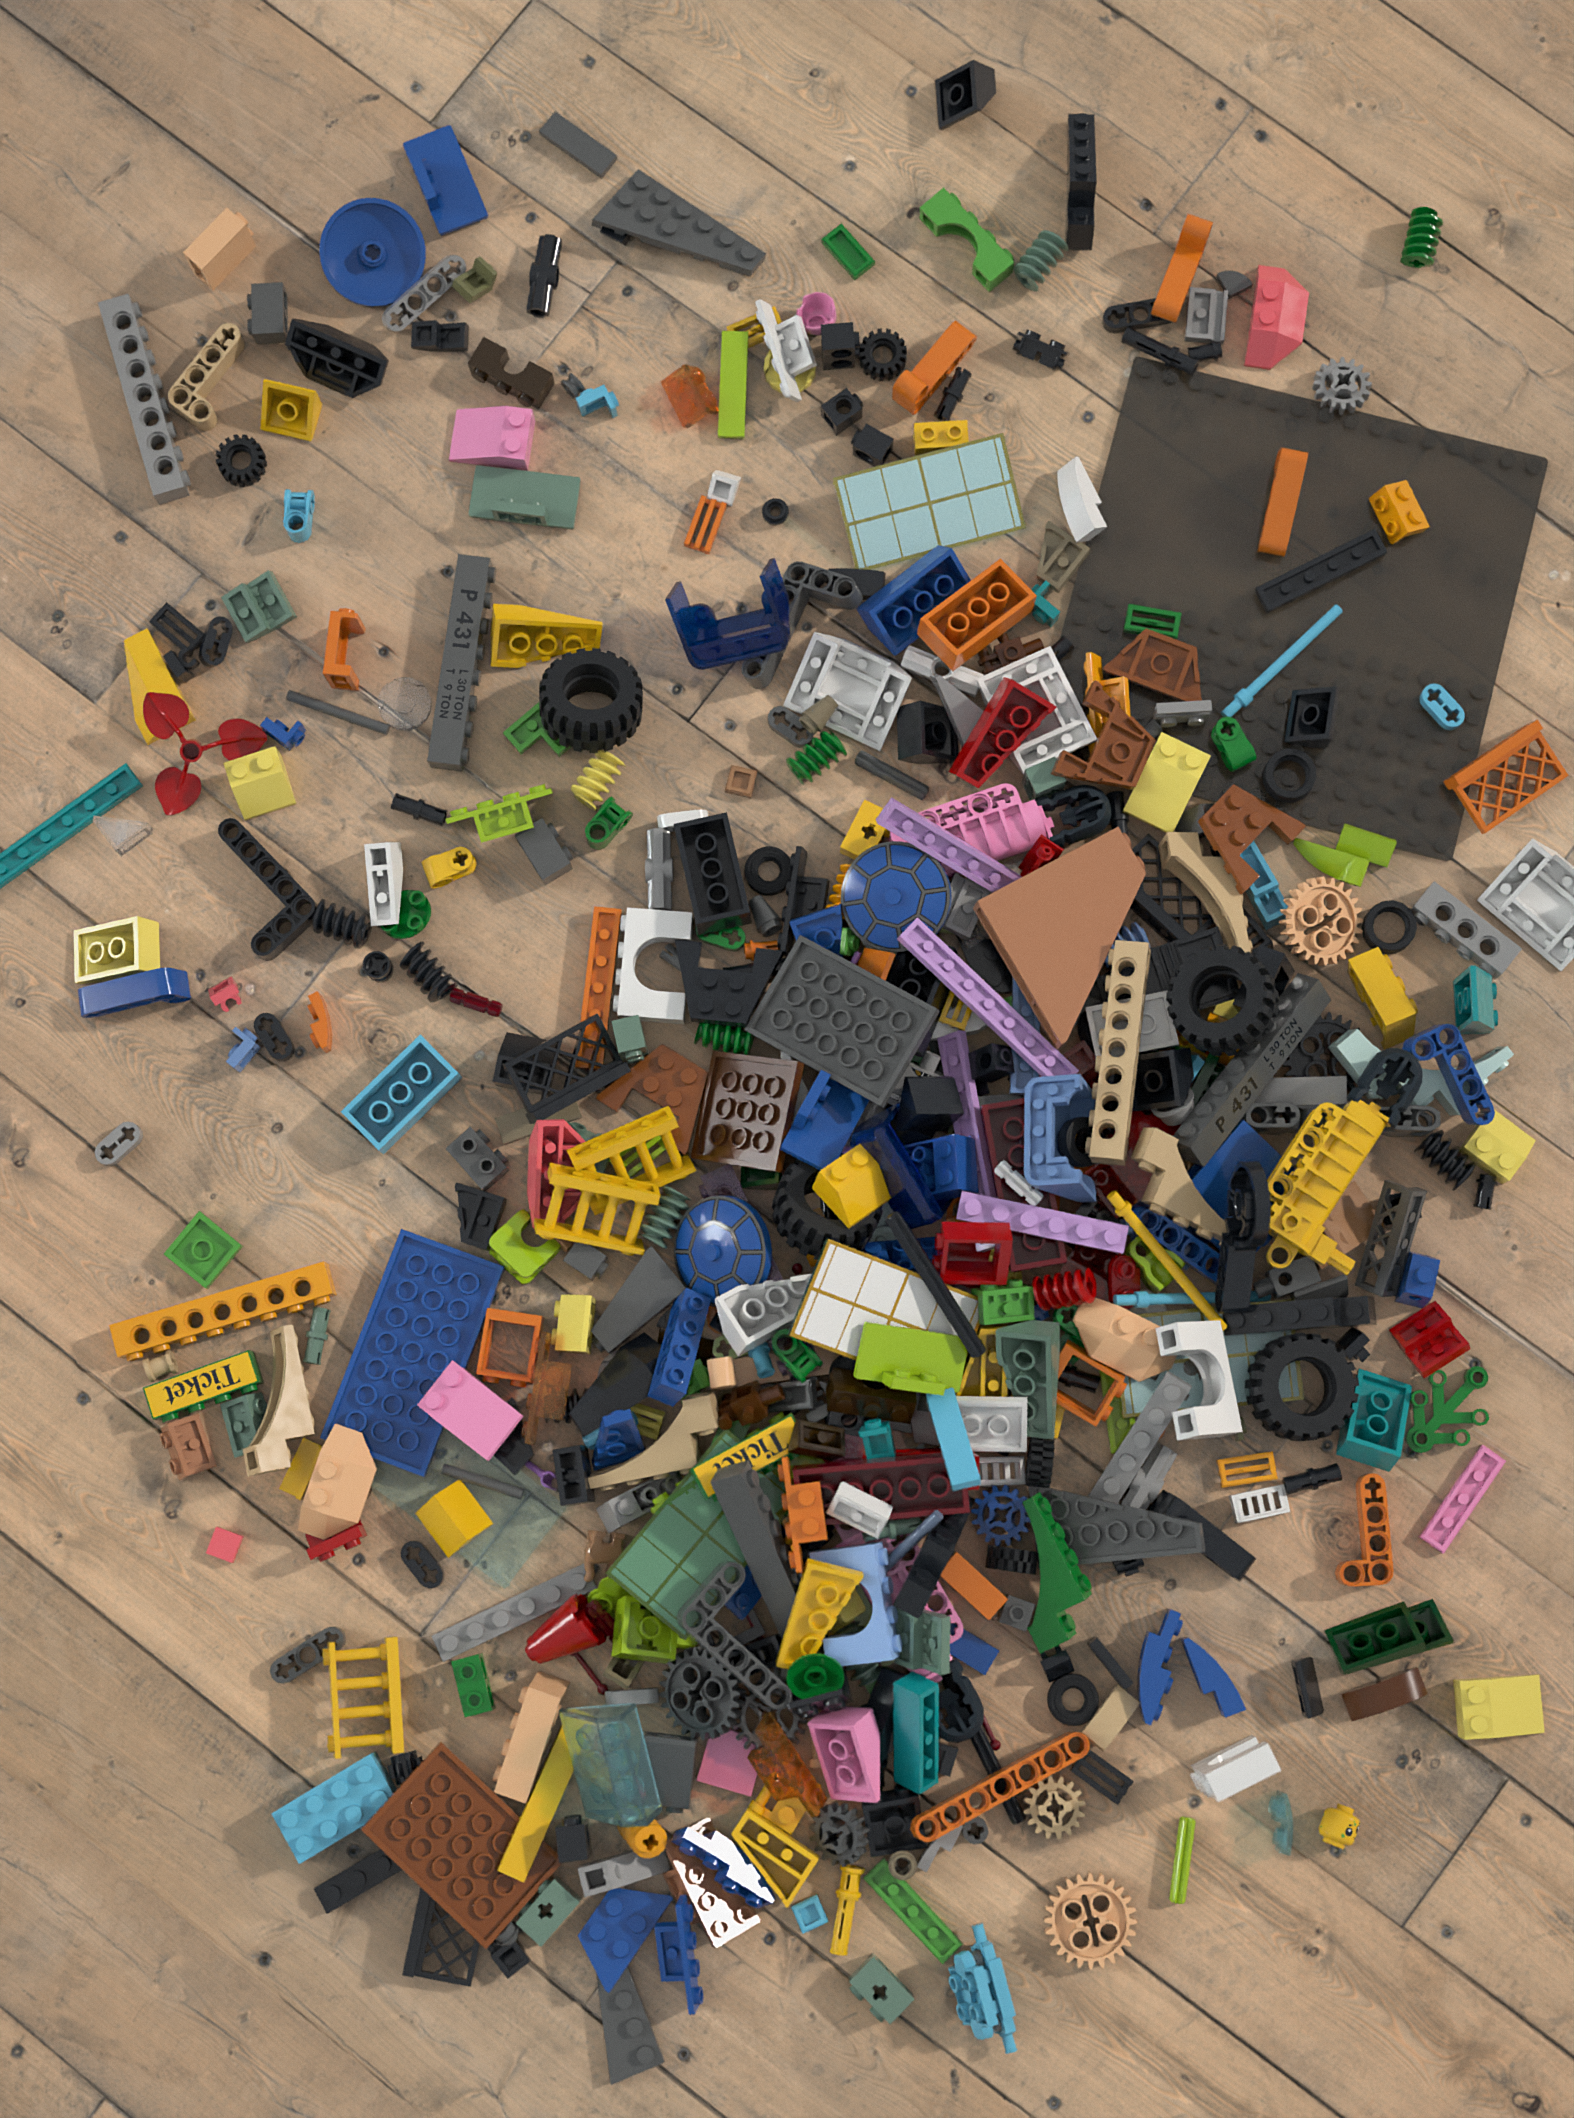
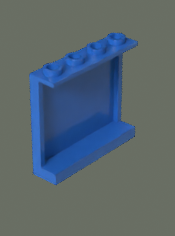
M1240 1119L1205 1167L1193 1164L1187 1173L1207 1204L1225 1221L1226 1218H1233L1228 1216L1227 1190H1230L1228 1187L1229 1179L1239 1161H1258L1265 1172L1266 1179H1268L1282 1156L1247 1122ZM1291 1166L1288 1172L1285 1171L1283 1174L1289 1175L1295 1168ZM1274 1182V1192L1283 1195V1186L1278 1182ZM1268 1234L1266 1242L1262 1246H1258L1256 1252L1261 1247L1267 1245L1273 1237ZM1213 1237L1211 1240L1207 1239L1220 1252V1241Z

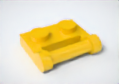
M778 1757L774 1763L775 1769L755 1800L752 1799L748 1807L791 1835L820 1789L821 1784ZM787 1773L792 1776V1779L771 1811L765 1805L784 1774Z

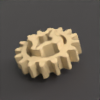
M1050 1775L1047 1777L1046 1783L1042 1781L1037 1783L1039 1786L1037 1789L1029 1787L1028 1789L1032 1796L1024 1797L1023 1799L1029 1804V1807L1023 1809L1024 1814H1031L1027 1823L1029 1825L1036 1823L1034 1831L1038 1834L1045 1830V1837L1048 1839L1052 1833H1055L1056 1837L1061 1839L1062 1831H1065L1069 1836L1072 1835L1070 1827L1072 1825L1078 1828L1081 1826L1076 1820L1077 1817H1085V1813L1079 1810V1807L1086 1805L1085 1801L1077 1799L1082 1793L1081 1790L1072 1791L1074 1782L1070 1780L1065 1785L1063 1784V1776L1060 1775L1057 1782L1053 1781ZM1057 1788L1065 1790L1071 1799L1061 1798L1058 1795ZM1046 1790V1796L1043 1801L1036 1803L1038 1796ZM1052 1794L1056 1802L1060 1805L1062 1804V1807L1057 1809V1819H1055L1052 1811L1047 1809V1806H1051ZM1073 1810L1071 1817L1063 1824L1062 1818L1064 1815ZM1037 1815H1046L1050 1819L1052 1826L1041 1822Z

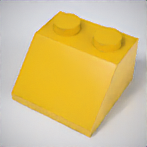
M858 1144L820 1170L812 1186L816 1194L848 1228L857 1224L887 1203L891 1198L879 1163L861 1144Z

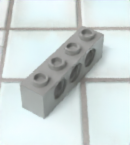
M1435 881L1411 908L1419 925L1431 928L1435 931L1434 935L1440 941L1452 944L1457 948L1456 952L1462 958L1468 961L1471 959L1479 965V968L1496 979L1503 974L1522 950L1520 946ZM1436 910L1445 911L1448 916L1447 921L1439 920L1436 917ZM1459 926L1468 929L1469 938H1463L1459 935ZM1480 943H1486L1490 946L1491 955H1485L1481 952Z

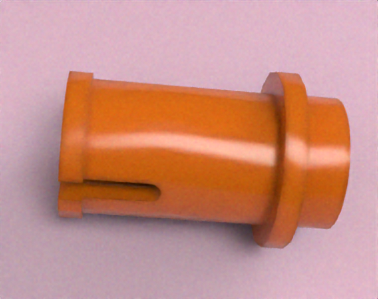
M749 940V943H744L745 959H750L753 962L756 948L778 950L777 940L763 942Z

